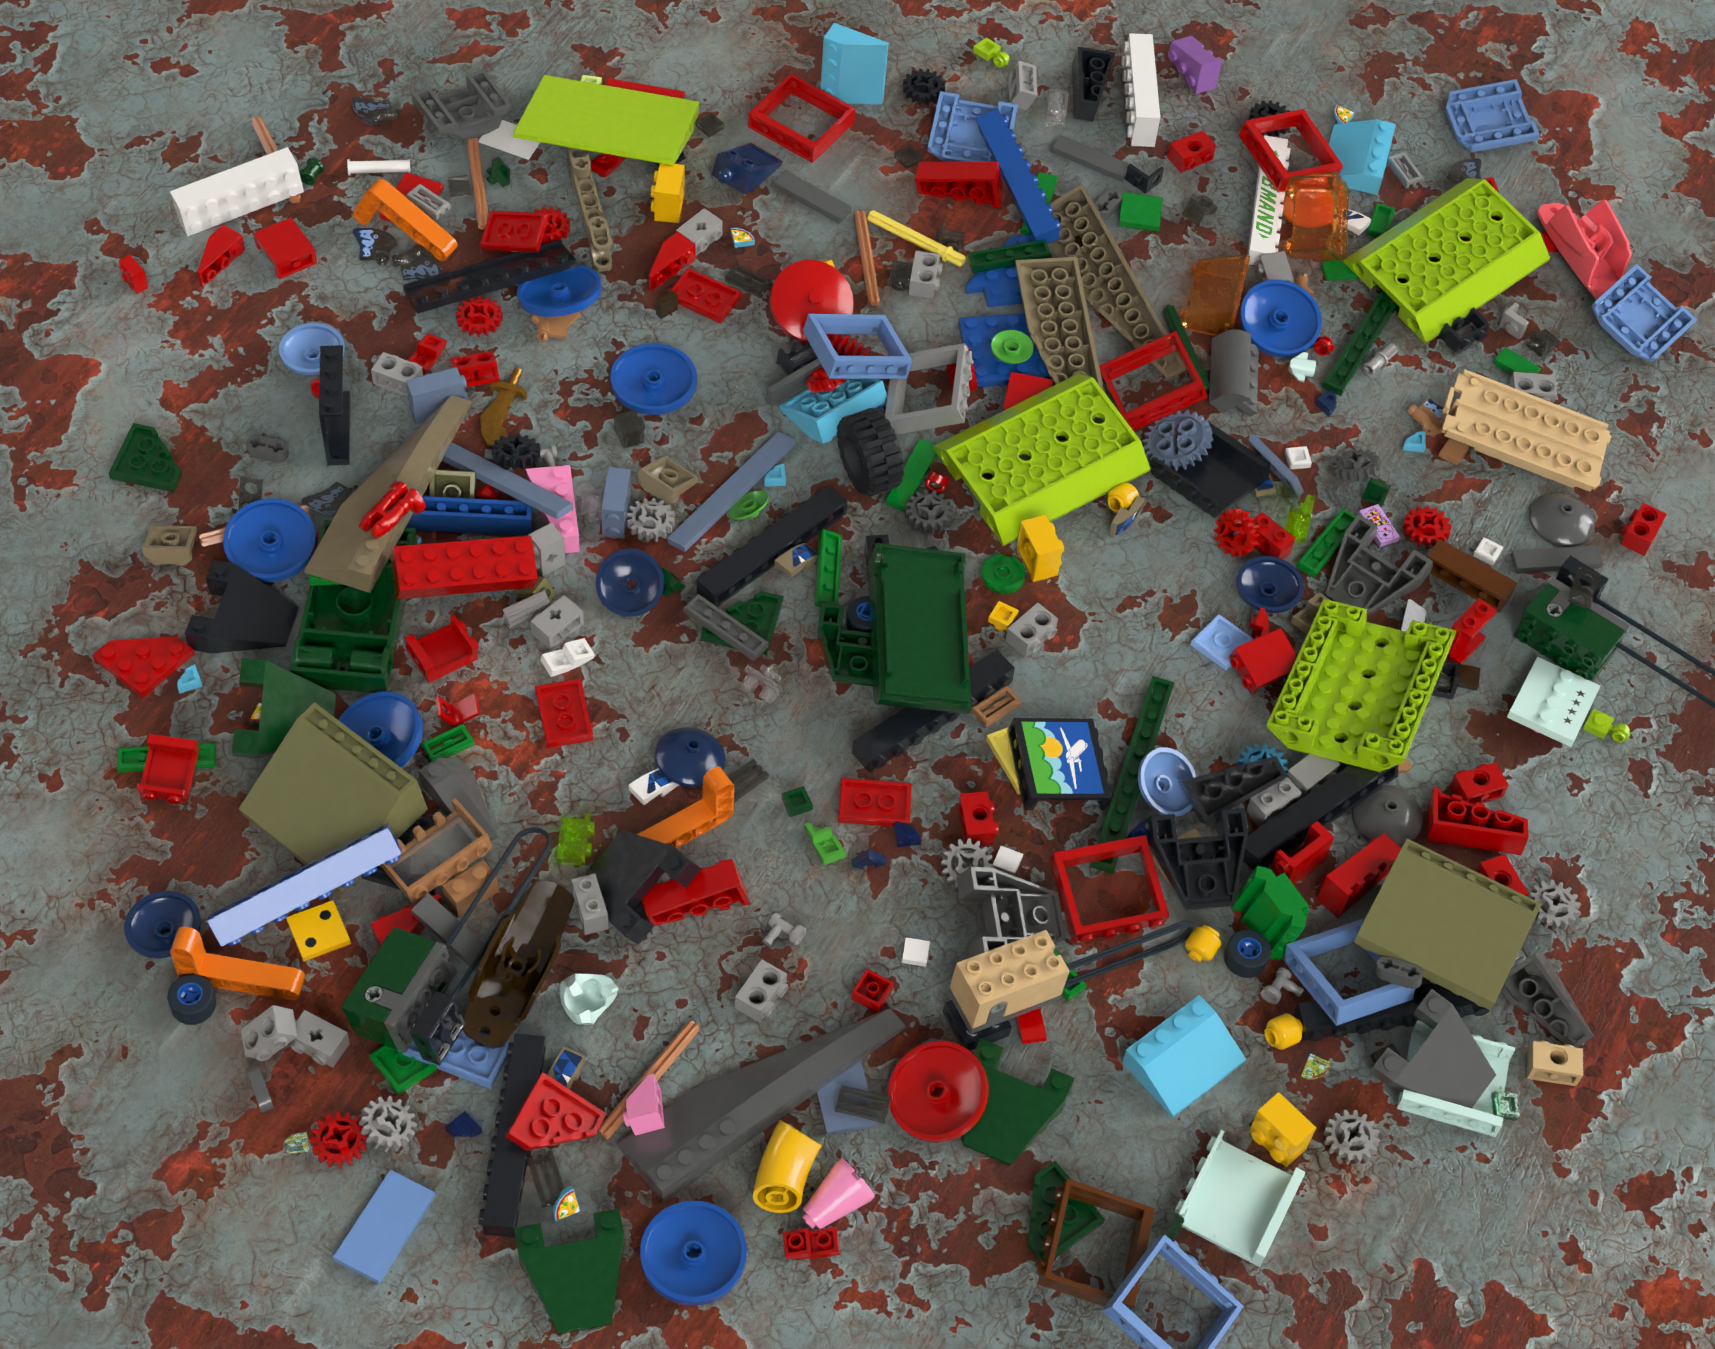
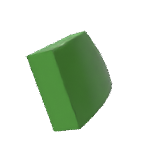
M812 823L804 824L806 833L824 866L846 858L845 850L837 837L832 835L831 828L825 827V829L812 827Z

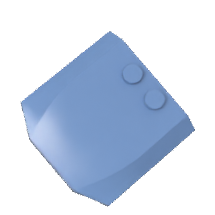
M1517 79L1450 91L1445 110L1446 116L1456 141L1471 153L1539 140L1540 134L1536 124L1530 120L1521 99L1522 91Z
M940 91L927 151L943 162H994L978 129L976 117L998 108L1001 115L1005 114L1008 120V129L1013 130L1018 105L999 101L998 106L959 100V94Z
M1636 264L1600 296L1591 307L1600 326L1630 354L1653 362L1687 331L1697 319L1683 306L1677 309L1648 282L1652 277Z

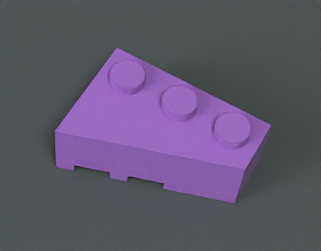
M1193 36L1171 41L1170 50L1168 51L1169 60L1174 63L1179 74H1182L1187 85L1192 88L1194 93L1198 94L1215 89L1222 58L1214 57L1211 50L1206 51L1204 45Z

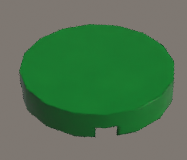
M1005 554L993 555L983 563L981 580L985 587L997 594L1014 593L1022 587L1025 581V568L1013 556L1010 558L1005 556Z

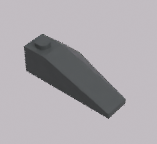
M438 758L419 770L421 786L447 816L455 811L451 800L456 798L488 834L490 841L497 838L475 776L460 758ZM462 821L456 824V827L470 843L477 839Z
M1541 950L1510 970L1501 990L1513 1005L1518 1006L1529 1014L1530 1018L1542 1024L1564 1044L1577 1048L1594 1037L1557 972Z

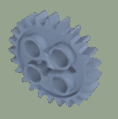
M1179 410L1176 415L1172 413L1167 418L1163 417L1161 421H1154L1155 426H1148L1150 432L1144 433L1146 439L1142 440L1148 461L1151 460L1152 463V458L1155 457L1163 461L1168 467H1174L1175 471H1178L1179 466L1186 470L1187 464L1195 466L1194 460L1202 461L1200 455H1207L1206 449L1212 447L1210 442L1213 441V432L1208 420H1205L1203 415L1198 416L1196 411L1190 415L1189 410L1182 414Z

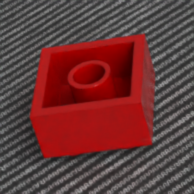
M130 254L118 260L120 265L118 267L122 273L121 278L123 282H127L131 290L138 294L148 289L144 269Z
M866 969L852 991L851 1000L879 1013L893 991L894 982Z

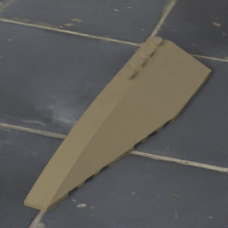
M1079 185L1051 202L1050 205L1054 213L1052 217L1053 219H1058L1061 230H1059L1060 239L1047 245L1052 258L1077 257L1085 299L1136 349L1164 335H1168L1084 185ZM1076 236L1082 238V247L1074 242ZM1177 351L1150 362L1168 380L1187 370Z
M1077 257L1015 260L1027 329L1054 384L1056 385L1080 373L1093 377L1104 391ZM1093 418L1095 423L1100 424L1104 422L1102 418Z
M451 395L341 504L306 566L305 573L371 593L392 553L393 547L396 546L413 512L409 510L393 529L378 539L371 535L372 529L368 532L360 529V521L365 513L388 492L389 486L395 481L405 483L408 491L413 488L421 497L423 496L471 407L472 401Z

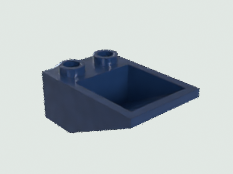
M749 143L718 153L711 175L721 183L727 184L744 194L755 190L782 165L783 161L756 145Z

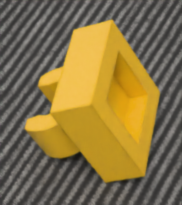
M999 601L991 612L988 622L995 625L994 628L1001 632L1007 631L1018 617L1019 610Z

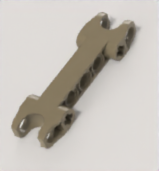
M569 147V177L586 232L591 261L596 271H610L612 268L610 253L612 241L591 172L589 154L587 150ZM575 151H581L583 153V156L576 158L572 155V153ZM600 258H605L608 260V263L599 265L596 261Z

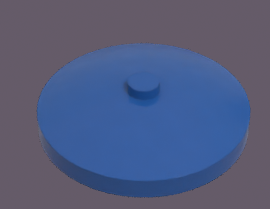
M577 265V267L520 283L517 289V297L521 308L530 314L542 317L565 316L579 312L592 305L601 295L602 284L600 276L596 271L586 266Z
M1268 280L1255 285L1245 295L1239 308L1241 330L1251 334V343L1255 344L1259 351L1273 357L1290 358L1306 352L1315 343L1321 331L1322 317L1316 301L1305 289L1289 281Z
M650 343L630 348L616 359L611 369L610 379L614 396L622 405L641 414L662 415L676 411L690 401L697 387V371L692 360L679 349L665 344Z
M262 499L242 507L229 520L223 536L224 550L229 563L238 565L261 582H278L299 573L312 558L317 542L315 528L309 515L298 505L282 499Z
M383 691L366 695L351 704L338 719L399 767H403L412 758L422 739L423 721L420 712L407 697L395 692Z
M685 1201L667 1207L652 1219L641 1241V1266L647 1281L661 1296L678 1304L703 1305L722 1298L736 1286L746 1265L747 1245L740 1225L726 1210L708 1202Z

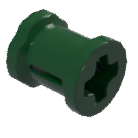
M309 158L306 162V167L301 169L299 173L303 183L313 185L317 175L324 171V166L318 159Z

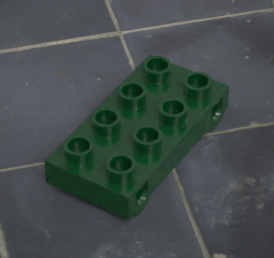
M324 520V525H322L319 532L318 545L330 526L331 520ZM405 527L396 546L418 545L416 528ZM389 557L371 593L343 584L309 586L298 637H296L293 645L291 673L325 689L366 693L388 691L406 599H396L391 557Z

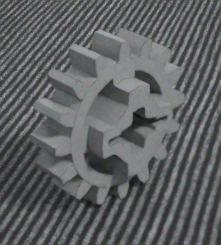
M654 497L651 501L644 498L643 503L636 501L635 507H629L630 513H627V528L631 529L632 535L638 534V540L646 537V542H649L650 538H654L658 542L659 536L665 539L666 532L672 533V527L675 526V512L671 511L670 504L664 506V500L658 503Z
M968 838L966 844H963L961 839H959L957 847L950 844L949 849L951 852H944L943 856L947 860L941 861V866L946 867L942 871V875H949L946 882L951 883L954 881V889L958 888L956 877L969 868L966 867L964 869L962 867L964 862L968 863L970 861L972 863L971 867H978V863L982 859L983 867L994 868L993 864L988 863L992 860V855L986 856L987 847L979 848L980 841L973 845L971 844V838ZM963 850H971L974 853H965ZM953 857L955 858L954 860L957 862V867L955 868V870H952L951 860Z
M1550 880L1548 885L1544 881L1540 883L1539 887L1535 885L1528 896L1542 903L1535 923H1544V929L1552 926L1553 930L1557 931L1560 926L1563 930H1566L1568 925L1572 926L1580 914L1578 909L1581 903L1575 902L1578 895H1571L1570 891L1572 888L1564 889L1562 882L1558 886L1555 885L1553 880Z
M389 1096L384 1102L382 1097H378L376 1102L371 1100L368 1106L364 1108L361 1114L362 1118L359 1121V1125L364 1127L360 1133L361 1135L367 1134L369 1136L366 1140L367 1143L375 1142V1149H378L381 1145L384 1148V1152H388L390 1147L396 1152L400 1146L405 1148L415 1135L414 1130L417 1127V1123L412 1122L415 1114H408L407 1111L410 1106L402 1107V1100L399 1099L394 1103L392 1102V1097ZM374 1114L377 1115L375 1121L372 1120ZM403 1127V1133L400 1135L399 1132Z
M1344 1110L1342 1117L1340 1114L1335 1113L1333 1120H1328L1327 1127L1323 1132V1135L1326 1136L1324 1145H1331L1328 1153L1336 1152L1338 1154L1336 1157L1337 1161L1343 1157L1347 1165H1349L1351 1160H1354L1356 1165H1359L1362 1159L1368 1162L1371 1155H1375L1376 1147L1380 1143V1139L1376 1138L1379 1130L1372 1129L1375 1122H1367L1366 1114L1359 1117L1357 1110H1354L1352 1115H1349V1112ZM1353 1133H1355L1354 1138H1352L1350 1142H1348L1349 1137L1352 1136Z

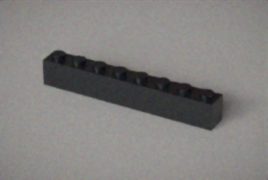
M830 485L823 490H818L813 497L801 502L792 512L784 514L778 522L769 525L758 536L752 537L743 547L735 549L729 557L718 561L712 569L700 574L697 579V593L715 606H720L774 567L775 560L797 545L807 543L817 536L821 529L828 528L846 515L847 500Z
M995 650L969 667L972 708L983 699L993 695L1000 688L1009 686L1013 681L1015 667L998 650ZM914 707L904 708L854 740L852 754L870 773L876 768H882L893 757L901 756L910 746L918 745L930 733L938 732L944 724L955 721L961 713Z
M1350 764L1347 765L1344 770L1336 775H1332L1328 781L1319 787H1315L1302 799L1296 800L1293 805L1284 811H1280L1270 821L1261 824L1257 830L1247 836L1243 862L1253 870L1257 866L1269 867L1272 865L1277 851L1282 850L1287 854L1305 842L1309 829L1315 822L1318 821L1324 827L1328 826L1397 778L1398 765L1381 772Z
M1428 983L1421 984L1420 987L1415 989L1413 1000L1337 1026L1317 1001L1298 1003L1293 1015L1300 1020L1303 1026L1301 1041H1319L1324 1037L1330 1036L1340 1038L1356 1032L1358 1034H1365L1376 1029L1386 1031L1395 1026H1415L1419 1019L1413 1013L1431 989L1452 1003L1461 1018L1473 1014L1475 1016H1482L1490 1010L1480 1007L1473 1001L1456 995L1438 984ZM1360 994L1342 996L1341 998L1345 1000Z
M515 1033L513 1043L509 1042L507 1058H510L509 1066L505 1065L503 1081H507L506 1088L501 1089L499 1104H503L502 1111L496 1114L495 1128H499L498 1135L493 1136L491 1143V1152H495L494 1159L488 1161L487 1176H490V1182L484 1185L483 1200H486L485 1209H480L479 1225L483 1226L484 1235L515 1238L514 1228L518 1224L529 1150L526 1151L505 1136L538 1076L542 1073L546 1052L545 1036Z

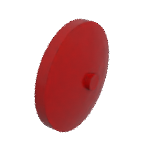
M801 260L790 264L782 270L772 285L769 301L773 318L781 330L791 338L804 343H808L803 332L808 314H852L854 303L850 285L845 277L833 266L818 260ZM826 334V335H827L828 339H830V337L833 336L834 334Z
M949 1041L924 1043L909 1051L894 1068L888 1085V1104L896 1122L914 1138L931 1143L951 1141L968 1132L982 1116L989 1095L987 1075L979 1060L965 1047Z

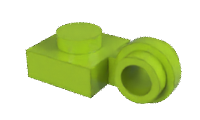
M987 37L973 47V53L986 61L993 58L996 67L1004 68L1008 65L1010 60L1008 54L1001 52V46Z
M1593 708L1583 727V730L1603 740L1608 733L1618 743L1628 740L1630 736V729L1627 725L1619 723L1613 726L1612 723L1615 718Z

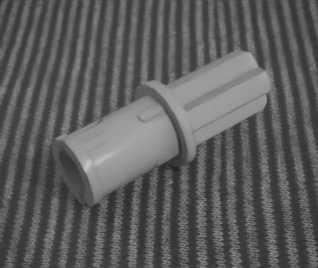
M1392 343L1383 350L1374 353V357L1363 365L1364 371L1368 375H1373L1379 368L1386 366L1388 360L1398 353L1396 345Z

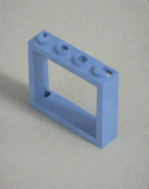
M808 314L803 332L829 379H907L913 361L886 315ZM826 334H877L889 356H838Z
M1362 919L1286 944L1285 964L1336 1026L1413 1000L1415 989L1405 988L1392 983L1343 1000L1309 959L1310 957L1354 943L1364 922ZM1366 950L1376 963L1382 957L1370 950Z
M1162 1235L1153 1240L1102 1312L1141 1348L1173 1349L1122 1303L1154 1257L1159 1253L1222 1310L1220 1316L1196 1348L1214 1349L1244 1306L1233 1297L1234 1293L1225 1290L1218 1283V1279L1213 1274L1204 1271L1193 1256L1182 1251L1176 1241H1171L1166 1235Z

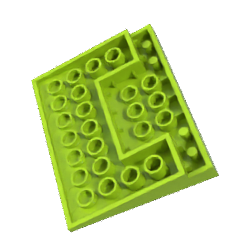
M544 75L513 132V138L674 165L694 131V123L698 118L700 102Z

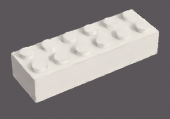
M1129 33L1128 42H1124L1125 56L1121 58V68H1124L1122 81L1126 82L1123 88V95L1127 96L1125 98V109L1128 110L1126 112V123L1129 124L1127 127V138H1130L1131 146L1155 147L1160 122V108L1153 35Z
M288 147L170 191L178 220L187 236L304 192L297 162Z

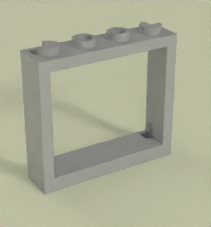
M965 343L909 353L913 361L910 371L956 363L952 404L903 414L907 379H890L885 418L891 423L890 425L894 429L895 435L965 423V414L968 411L967 397L970 396L969 380L972 379L971 364L974 362L972 352L968 350Z

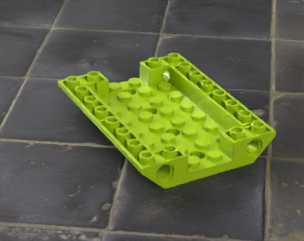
M1467 178L1344 259L1343 262L1370 289L1378 285L1400 307L1398 317L1426 344L1439 335L1444 324L1448 323L1452 326L1458 317L1465 318L1472 308L1478 309L1549 261L1550 256L1541 233L1485 179ZM1491 216H1498L1501 220L1495 221ZM1460 237H1468L1470 241H1462ZM1436 257L1439 259V261L1432 262L1429 260V258ZM1405 278L1408 282L1400 283L1397 279Z
M1080 373L933 446L934 451L954 479L962 478L981 504L979 514L1002 546L1018 539L1021 521L1046 515L1049 522H1052L1108 493L1119 484L1128 483L1150 471L1141 440L1096 380L1091 376ZM1093 418H1102L1104 422L1100 424L1095 423ZM1064 436L1067 438V441L1060 442L1056 437ZM1025 454L1029 455L1031 459L1024 461L1019 456ZM984 473L992 474L994 478L987 480L984 479L982 475Z
M1323 599L1268 720L1267 728L1288 749L1381 772L1404 763L1455 638L1456 630L1411 620L1406 632L1366 622L1367 609ZM1378 644H1384V645H1386V646H1385V647H1378L1377 645H1378ZM1365 675H1371V676H1373V677L1370 678V679H1368V678H1365V677H1363V676H1365ZM1354 706H1355V707H1359L1360 709H1358V710H1351L1350 707H1354ZM1344 739L1346 741L1343 743H1339L1335 740Z

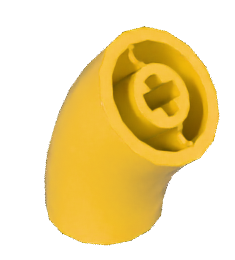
M780 1120L767 1144L757 1172L753 1192L755 1204L761 1209L774 1213H787L796 1210L801 1205L809 1171L822 1145Z

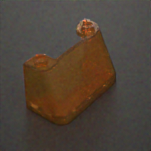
M1336 171L1289 177L1286 193L1294 202L1292 238H1288L1287 242L1284 243L1285 254L1291 259L1328 261L1346 259L1349 202L1347 183Z
M1240 254L1198 259V263L1193 262L1191 275H1194L1187 307H1182L1180 314L1184 329L1213 336L1233 330L1250 256Z

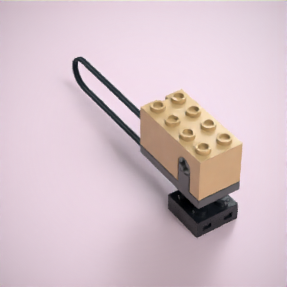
M1189 921L1178 922L1065 964L1061 955L1056 956L1054 954L1055 944L1047 930L1041 931L957 962L948 991L952 1000L945 1002L943 1014L960 1045L972 1051L977 1048L981 1038L993 1043L1008 1037L1012 1028L1008 1021L1009 1019L1059 1001L1064 988L1179 945L1193 932V926ZM1187 928L1184 933L1169 942L1067 980L1072 969L1173 931Z

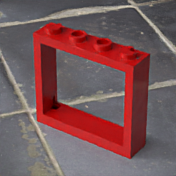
M791 73L749 112L748 128L813 163L854 124L855 108ZM793 94L839 120L816 142H813L768 117V115L789 95Z
M1304 109L1246 120L1239 132V137L1277 192L1336 180L1343 168L1341 161ZM1296 127L1322 166L1288 173L1261 133Z
M1177 331L1164 335L1157 340L1146 343L1135 350L1126 352L1115 359L1099 365L1102 378L1118 411L1133 431L1208 398L1205 387ZM1178 351L1193 382L1126 412L1111 380Z
M1146 835L1053 853L1050 864L1072 942L1086 941L1088 943L1093 941L1094 938L1101 936L1104 939L1117 936V933L1121 932L1133 934L1145 927L1156 929L1158 926H1163L1169 918ZM1139 853L1156 912L1081 926L1065 867Z

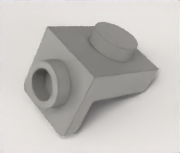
M1514 303L1510 308L1506 307L1501 313L1500 317L1502 319L1499 327L1519 340L1524 336L1529 322L1516 313L1519 304Z

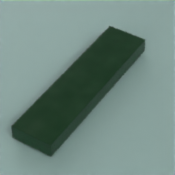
M1044 239L967 253L966 259L972 273L1016 266L1015 260L1051 258L1052 254Z

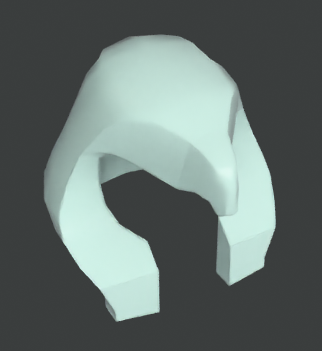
M572 974L560 983L559 994L566 1014L574 1023L591 1025L614 1001L619 989L612 979L605 975Z

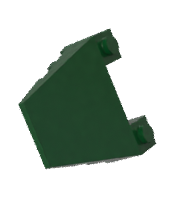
M821 603L817 637L832 681L873 687L871 633L842 629L844 605Z
M241 659L240 686L263 688L259 731L234 729L232 756L261 758L274 754L297 718L314 702L334 717L335 693L266 660Z
M981 1038L973 1055L979 1060L986 1072L989 1095L986 1108L979 1121L963 1135V1146L1010 1166L1031 1145V1142L1047 1128V1125L1062 1113L1075 1078L1051 1068L1043 1088H1038L999 1071L998 1068L1002 1061L1004 1048Z
M620 1208L593 1213L596 1238L545 1247L541 1223L514 1228L519 1264L542 1302L543 1308L558 1335L612 1325L625 1245Z

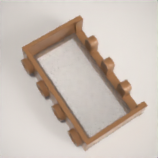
M456 798L451 800L455 809L453 813L445 818L441 812H436L433 815L435 825L427 831H424L421 826H416L412 831L415 837L414 840L407 845H404L401 840H397L402 849V854L398 855L399 859L389 865H386V863L380 865L410 900L411 904L423 899L430 891L446 883L450 877L466 869L470 863L479 857H483L493 848L488 834Z

